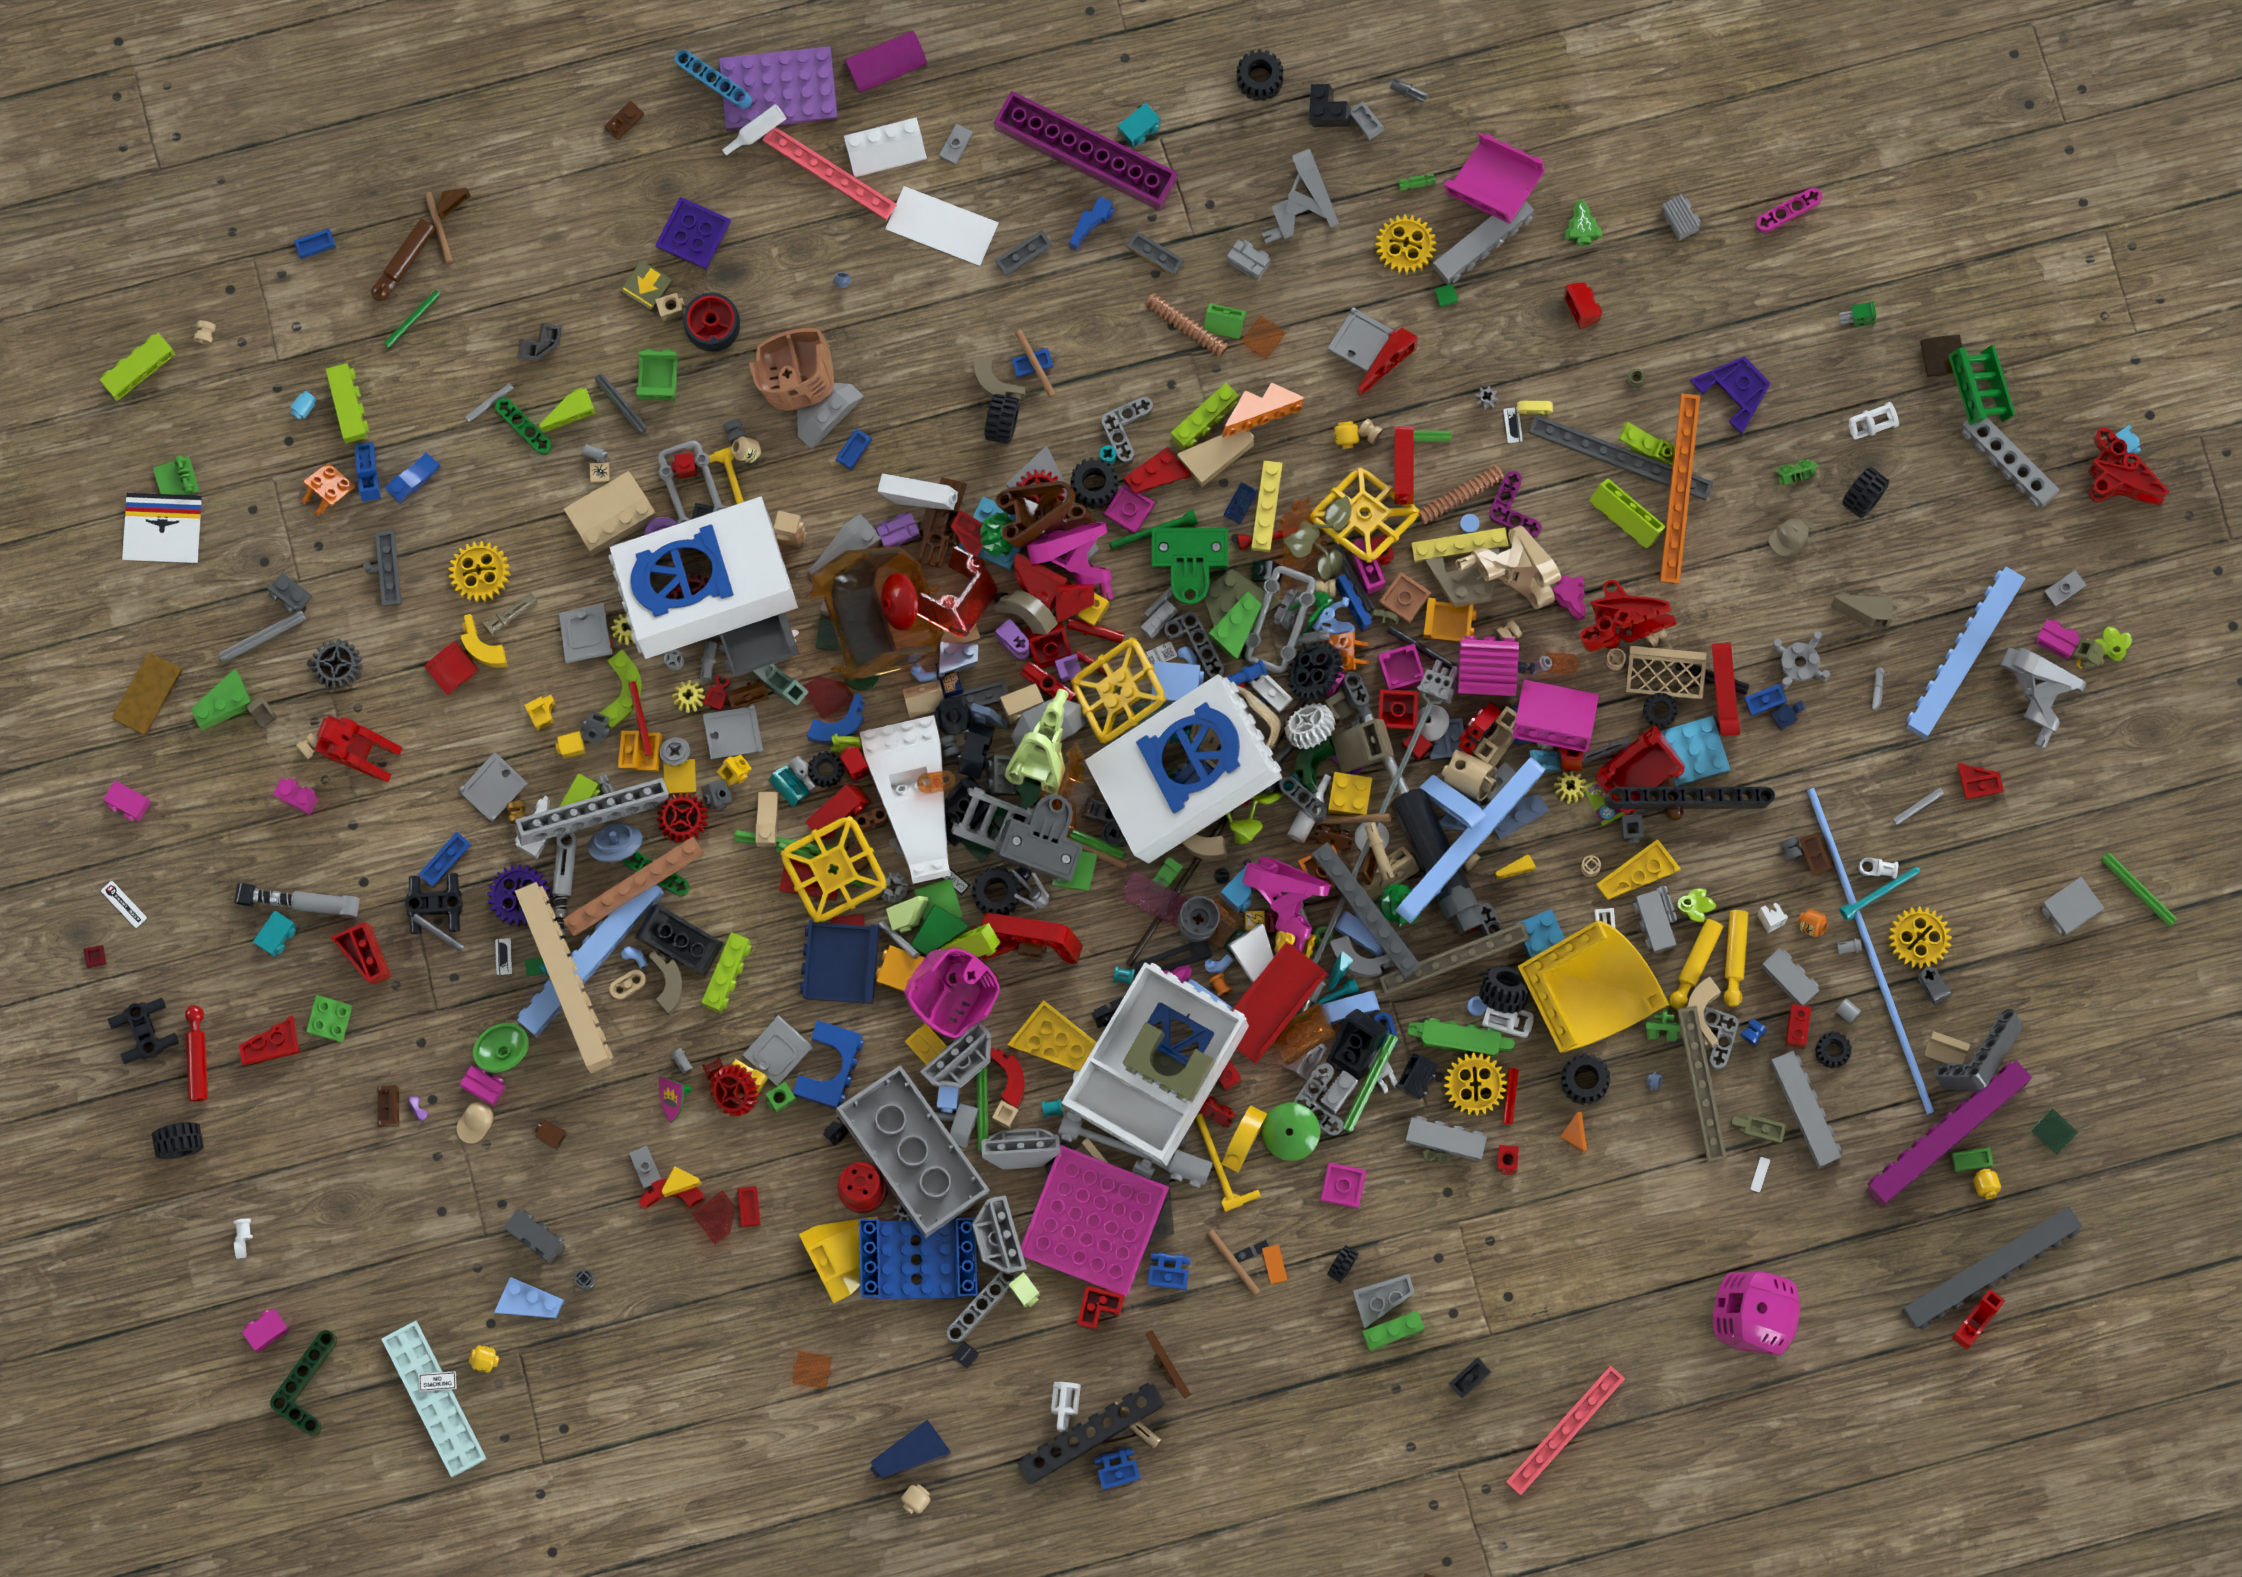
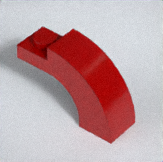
M991 1048L990 1059L1001 1067L1008 1077L1007 1087L1000 1095L1001 1099L1018 1109L1025 1094V1078L1021 1065L1012 1054L1006 1060V1055L1000 1049L995 1050Z
M668 1178L651 1183L654 1191L651 1192L649 1190L640 1196L641 1199L638 1201L644 1210L665 1198L662 1189ZM697 1187L667 1196L683 1200L689 1209L706 1199Z
M1989 1289L1951 1339L1968 1350L2001 1308L2005 1300Z

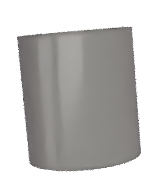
M1846 998L1835 1012L1851 1024L1860 1014L1861 1010Z

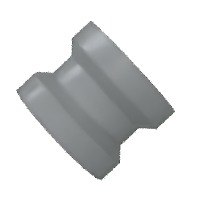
M674 649L665 653L664 662L669 670L678 671L684 665V658L679 650Z

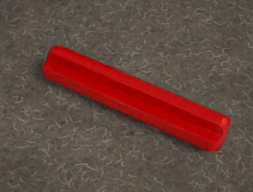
M1517 1068L1508 1069L1502 1122L1505 1125L1513 1124L1519 1074Z

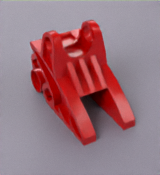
M2107 427L2100 428L2094 437V444L2101 453L2098 458L2094 459L2088 470V473L2096 479L2089 491L2090 499L2094 502H2102L2114 495H2120L2148 504H2162L2165 500L2163 497L2168 495L2170 491L2162 482H2159L2160 480L2153 472H2150L2151 470L2147 465L2141 462L2142 460L2138 455L2134 453L2126 454L2127 444L2124 440L2119 439L2111 429ZM2104 436L2107 437V439H2103V440L2100 439V437H2104ZM2128 458H2130V460L2134 459V464L2132 462H2129ZM2093 490H2094L2097 494H2100V495H2103V496H2102L2101 498H2095V497L2093 496Z
M1608 580L1603 585L1606 598L1591 601L1596 624L1583 629L1580 633V639L1585 650L1590 652L1604 647L1614 649L1620 644V639L1625 642H1633L1638 640L1637 638H1644L1649 636L1650 633H1657L1662 631L1663 628H1670L1677 625L1674 616L1666 614L1672 611L1668 601L1652 597L1627 595L1618 581ZM1610 585L1617 586L1614 592H1608L1607 587ZM1615 626L1620 627L1619 633H1617ZM1630 630V631H1631V635H1630V636H1627V632H1626V631Z
M328 715L327 718L323 719L316 735L319 739L314 751L336 763L346 765L384 782H389L392 774L367 762V757L372 745L396 755H400L403 747L364 726L358 725L357 722L349 718L341 717V719H337Z

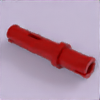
M1072 617L1069 618L1067 629L1082 632L1085 636L1089 634L1120 644L1123 642L1125 635L1124 632L1099 625L1092 626L1085 621Z

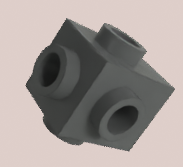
M592 711L581 726V731H583L582 739L587 740L591 744L600 745L601 741L608 737L610 729L607 726L610 717Z
M726 780L701 787L703 802L707 809L715 808V811L726 808L727 803L732 802L731 791L727 786Z

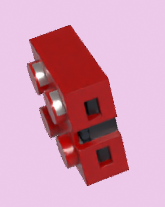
M1491 703L1486 708L1481 707L1476 714L1477 718L1473 716L1468 722L1467 726L1469 729H1465L1459 737L1461 742L1458 747L1471 755L1482 739L1488 737L1502 711Z

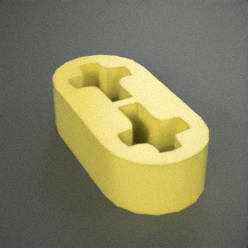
M1550 401L1517 402V413L1524 415L1552 414L1553 403Z

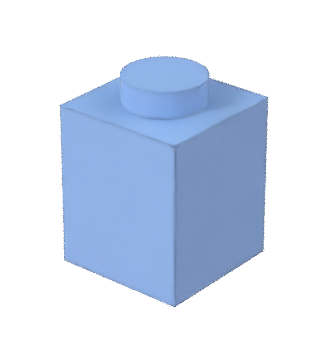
M939 1086L937 1108L941 1109L942 1113H952L953 1110L957 1111L960 1088Z

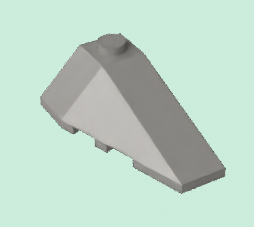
M859 514L844 524L810 569L809 573L819 587H821L882 545L881 538L871 524Z

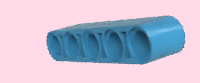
M680 50L676 53L675 62L684 71L740 109H747L751 106L752 97L743 88L687 50ZM688 58V61L683 63L684 59ZM702 67V70L697 73V70ZM716 76L715 81L711 82V79ZM730 86V89L725 92V89ZM744 95L743 100L739 101V98Z

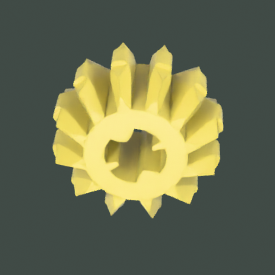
M620 614V621L614 619L615 625L611 627L612 631H614L613 637L618 638V643H622L625 640V644L629 645V640H632L634 643L631 634L633 632L632 629L625 632L624 628H629L628 615L626 614L624 618Z
M688 680L686 686L684 682H681L682 688L676 686L675 690L678 693L672 694L673 698L676 699L674 704L675 706L679 705L680 711L685 708L686 713H689L690 708H693V711L696 712V705L699 707L703 706L700 700L705 699V696L702 695L704 689L699 688V683L697 682L692 686L691 680ZM691 693L692 697L687 700L686 697Z
M1574 771L1570 772V776L1563 772V778L1558 776L1556 780L1559 783L1554 784V788L1558 789L1555 791V795L1562 794L1560 801L1567 798V804H1570L1571 799L1577 803L1578 797L1583 798L1584 794L1582 792L1587 790V787L1582 786L1586 783V780H1579L1581 777L1580 773L1574 777ZM1567 784L1569 786L1570 784L1574 785V790H1572V788L1570 791L1567 790Z

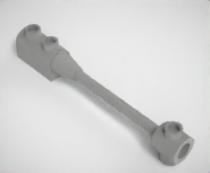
M1067 1112V1115L1063 1117L1058 1134L1061 1135L1060 1139L1071 1143L1072 1139L1076 1140L1078 1135L1151 1160L1154 1164L1168 1171L1171 1174L1170 1178L1181 1182L1182 1178L1190 1180L1189 1185L1196 1188L1206 1184L1213 1164L1210 1161L1176 1150L1168 1165L1165 1166L1124 1142L1081 1128L1082 1117L1077 1114Z

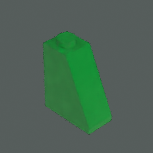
M934 904L911 941V946L920 955H923V953L928 955L964 931L968 924Z

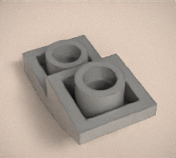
M960 1103L950 1132L958 1146L968 1147L979 1108Z

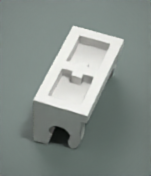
M1777 903L1773 904L1776 912L1774 910L1769 912V909L1763 906L1757 915L1767 934L1785 925L1788 919Z

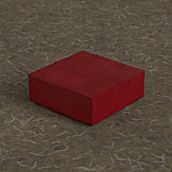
M103 945L84 949L87 968L107 965Z

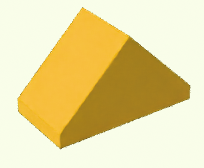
M674 1166L662 1189L664 1197L702 1184L699 1178Z

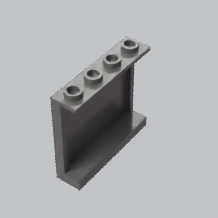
M786 612L716 635L718 641L722 640L723 644L719 646L723 656L727 655L728 660H725L728 671L732 670L735 677L800 654Z

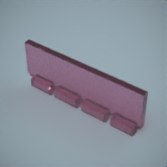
M1134 870L1123 889L1125 894L1122 899L1134 906L1139 899L1138 908L1150 914L1157 908L1154 916L1169 923L1173 916L1171 925L1177 927V918L1180 910L1188 900V898Z

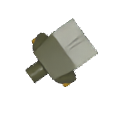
M2080 639L2078 648H2076L2073 656L2078 658L2077 667L2091 668L2104 663L2103 656L2105 652L2096 641Z

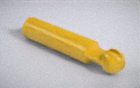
M1731 910L1729 912L1725 978L1729 980V984L1723 998L1724 1002L1731 1007L1738 1006L1743 998L1739 990V982L1744 980L1749 912L1743 910Z
M1706 919L1678 978L1680 985L1677 991L1670 995L1669 1003L1672 1008L1677 1010L1686 1007L1689 990L1696 987L1722 932L1723 925Z

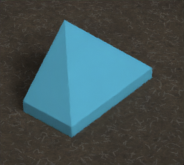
M1529 751L1530 757L1546 769L1544 773L1561 770L1558 752Z

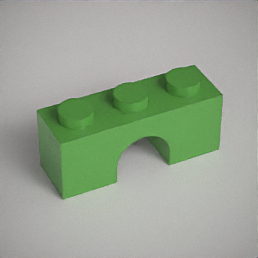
M1417 1310L1363 1331L1362 1335L1369 1352H1372L1396 1340L1422 1333L1425 1328Z

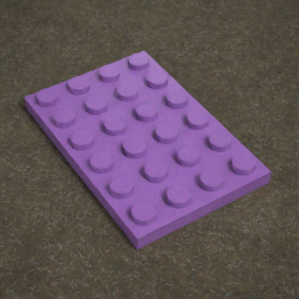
M830 46L719 58L721 74L743 88L752 97V104L747 109H740L723 97L727 131L741 130V128L774 104L782 110L786 117V120L779 125L838 119ZM730 86L725 89V92L730 89ZM744 95L739 98V101L743 100Z

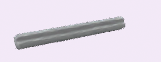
M298 611L220 652L218 656L225 663L305 621L306 618L302 611Z

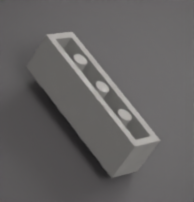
M1416 1116V1118H1411L1405 1143L1481 1162L1487 1137L1479 1131H1472L1470 1133L1460 1126L1451 1128L1447 1127L1444 1122L1435 1121L1431 1123L1427 1122V1118Z

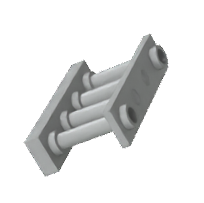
M974 787V789L968 788V795L973 796L963 821L959 824L954 823L951 830L957 836L996 850L1006 820L1013 819L1015 813L1026 817L1024 823L1029 825L1034 809L1028 808L1026 810L984 794L985 791ZM979 800L990 803V806L980 829L975 831L970 829L971 826L969 824ZM997 806L1008 810L998 836L993 838L988 836L987 831Z

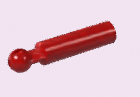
M192 1005L185 1011V1018L190 1023V1031L186 1033L188 1099L190 1102H202L208 1100L205 1033L200 1031V1022L204 1018V1011L200 1006Z

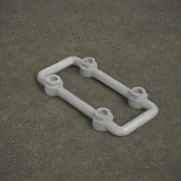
M694 440L665 449L658 455L660 465L659 476L666 482L679 519L678 524L690 519L685 516L672 479L674 477L672 467L667 465L665 457L694 448L696 453L694 458L695 464L702 470L715 507L713 512L726 508L721 504L708 467L710 458L708 454L703 452L700 443Z
M1285 566L1276 567L1271 579L1265 581L1264 590L1266 593L1253 631L1248 634L1245 641L1247 645L1245 651L1246 661L1250 664L1258 663L1260 659L1253 657L1252 654L1254 648L1261 644L1259 634L1272 596L1280 589V583L1278 582L1280 574L1308 583L1307 590L1299 596L1301 607L1288 645L1284 646L1280 651L1282 657L1281 665L1278 666L1262 660L1267 670L1279 674L1286 671L1290 660H1293L1297 655L1294 647L1308 607L1312 606L1316 599L1313 594L1316 587L1315 579L1310 575Z

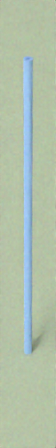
M1811 788L1807 790L1848 903L1853 905L1856 903V899L1815 789ZM1858 910L1854 917L1926 1113L1927 1115L1934 1113L1933 1106L1860 910Z

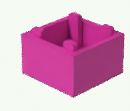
M1415 644L1378 654L1377 660L1387 690L1405 691L1420 686L1425 674Z

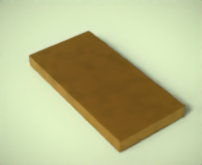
M148 652L115 710L112 719L146 736L183 670Z

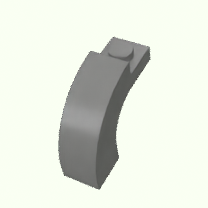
M1348 935L1330 941V948L1336 960L1342 951L1353 959L1352 964L1347 972L1353 975L1373 978L1382 975V967L1384 969L1394 967L1386 955L1373 959H1367L1358 955L1354 951Z

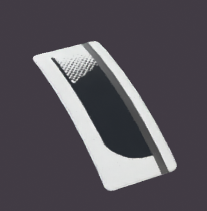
M1517 407L1504 409L1507 442H1522L1520 415L1517 413Z
M496 939L497 975L512 974L511 939Z

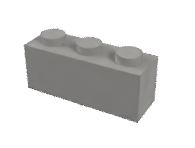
M1659 890L1636 896L1633 906L1636 914H1640L1641 921H1639L1641 931L1646 932L1648 938L1645 939L1647 949L1651 950L1652 954L1674 949L1676 942Z
M1779 948L1762 964L1761 968L1797 1005L1805 1006L1819 993V985L1814 979H1809L1804 974L1805 970L1799 964L1795 965L1791 961L1792 957L1787 951H1782Z

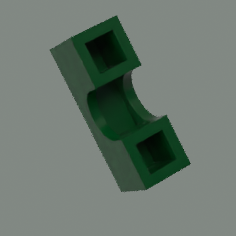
M1029 777L1016 788V793L1022 799L1018 807L1026 810L1034 808L1037 802L1046 796L1040 786ZM997 806L991 822L1000 831L1008 810ZM1015 813L1013 819L1024 820L1026 817Z

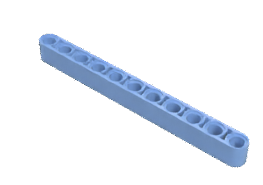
M1530 757L1483 810L1486 817L1473 829L1467 828L1403 900L1396 909V912L1409 923H1412L1536 783L1546 769Z

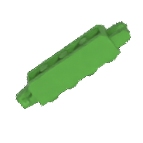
M1429 1018V1021L1425 1020L1424 1023H1409L1408 1035L1422 1039L1421 1043L1424 1047L1460 1053L1471 1051L1479 1055L1480 1053L1486 1054L1490 1058L1496 1057L1499 1051L1511 1052L1515 1048L1513 1039L1501 1037L1502 1033L1493 1028L1483 1030L1479 1029V1026L1471 1024L1464 1027L1459 1026L1460 1023L1448 1021V1024L1440 1023V1020L1435 1018Z

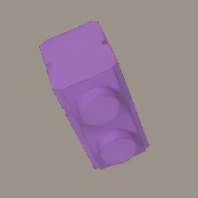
M901 513L896 516L895 520L890 522L889 520L882 521L878 524L879 527H876L877 534L881 538L885 551L921 537L911 513Z

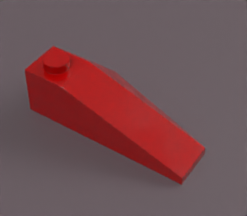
M1403 327L1399 330L1395 329L1389 334V339L1358 388L1359 396L1363 395L1417 349L1418 338L1416 335Z

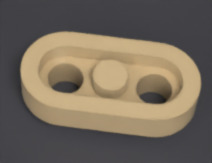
M632 970L611 983L610 994L617 1000H623L642 989L646 984V977L642 971ZM634 978H640V982L637 984L633 983ZM621 987L623 992L619 994L616 991Z

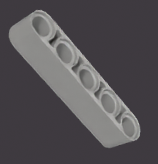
M1002 1271L992 1279L947 1329V1337L951 1343H961L1010 1290L1009 1284L1018 1277L1017 1272L1013 1273L1014 1278L1011 1281L1004 1280L1003 1275L1005 1273ZM993 1286H998L1001 1288V1292L995 1296L990 1293V1289ZM979 1301H986L988 1303L987 1308L984 1310L978 1309L977 1303ZM972 1315L975 1318L972 1324H965V1316ZM955 1329L961 1331V1336L958 1339H953L950 1336L951 1332Z

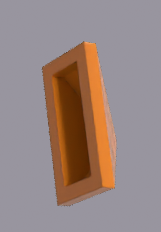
M1577 1112L1560 1137L1581 1153H1586L1587 1145L1582 1112Z

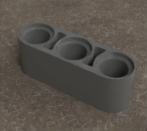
M1285 777L1281 780V794L1313 821L1322 822L1325 820L1327 810L1322 801L1294 778ZM1292 784L1294 788L1291 791H1286L1284 786ZM1301 796H1306L1309 798V800L1306 803H1300L1298 801V799ZM1316 808H1321L1323 810V813L1321 815H1315L1313 814V810Z

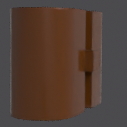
M876 808L856 816L855 821L858 823L862 833H866L885 826L888 823V815L885 809Z

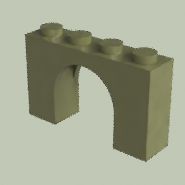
M1145 1022L1122 1062L1126 1066L1125 1070L1133 1075H1136V1073L1142 1075V1079L1150 1084H1153V1082L1159 1084V1089L1168 1094L1172 1091L1177 1094L1175 1096L1177 1099L1185 1103L1187 1100L1193 1102L1215 1064L1214 1059L1195 1049L1186 1067L1177 1075L1163 1076L1157 1073L1153 1065V1058L1165 1034L1163 1031Z

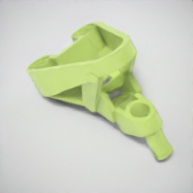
M1059 689L1053 702H1049L1041 721L1037 723L1034 731L1024 735L1006 768L1005 776L1009 782L1020 785L1025 777H1029L1042 782L1041 790L1046 795H1059L1066 780V770L1061 753L1062 743H1060L1063 731L1060 728L1064 718L1063 705L1069 695L1066 690ZM1035 746H1041L1045 749V751L1038 749Z

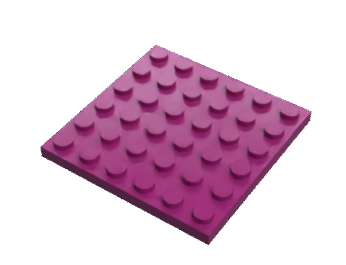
M1060 1145V1153L1054 1160L1021 1245L1023 1257L1128 1297L1170 1187Z

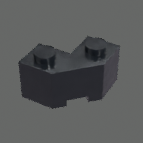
M541 323L538 342L519 339L517 358L540 360L560 344L562 326Z
M973 722L970 729H966L964 735L966 742L963 752L958 755L956 765H959V774L978 779L981 778L995 728Z

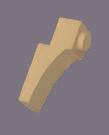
M758 792L757 847H776L778 792Z

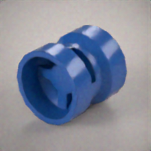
M1751 1019L1748 1022L1747 1029L1743 1030L1740 1036L1748 1043L1756 1046L1759 1042V1037L1764 1035L1767 1029L1758 1021Z

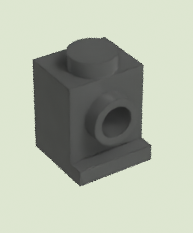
M1641 814L1623 815L1621 817L1623 841H1628V844H1638L1639 840H1643L1644 837ZM1630 828H1633L1636 832L1634 834H1630L1628 830Z

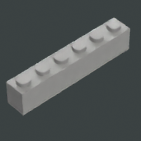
M1525 201L1510 224L1491 216L1433 263L1434 271L1447 285L1450 282L1455 283L1460 279L1461 274L1465 270L1470 271L1476 265L1475 262L1480 258L1481 260L1485 259L1490 254V250L1494 247L1499 248L1505 242V238L1514 236L1519 231L1518 228L1520 226L1529 224L1533 220L1534 209Z
M1794 1051L1772 1059L1770 1062L1817 1168L1820 1169L1841 1159L1840 1154H1843L1839 1143L1835 1144L1833 1129L1830 1125L1827 1126L1825 1122L1826 1114L1823 1108H1819L1816 1102L1818 1101V1096L1815 1090L1811 1091L1808 1084L1810 1083L1809 1076L1806 1072L1803 1073L1801 1069L1802 1061L1798 1054L1795 1055Z

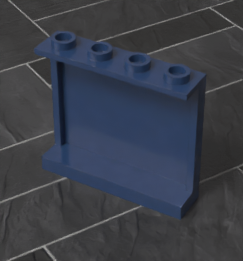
M809 920V925L805 926V937H808V941L803 947V956H806V963H802L801 974L804 975V982L800 983V994H803V998L808 1000L873 1004L879 925L857 926L816 923Z

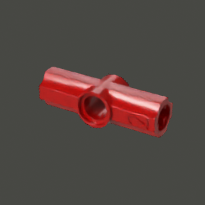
M1031 661L1024 666L1020 673L1030 683H1036L1037 688L1051 698H1055L1059 689L1066 690L1069 693L1066 700L1072 701L1076 695L1058 682L1053 675L1047 674ZM1049 680L1053 683V686L1045 688L1042 685L1043 682Z

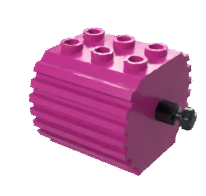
M1464 636V639H1460L1457 693L1516 696L1517 673L1525 674L1526 670H1528L1530 674H1534L1535 663L1530 662V665L1526 666V662H1518L1519 642H1515V638H1503L1502 641H1495V637H1483V640H1476V636Z

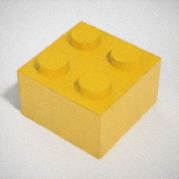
M1334 772L1328 814L1338 816L1367 815L1372 778Z

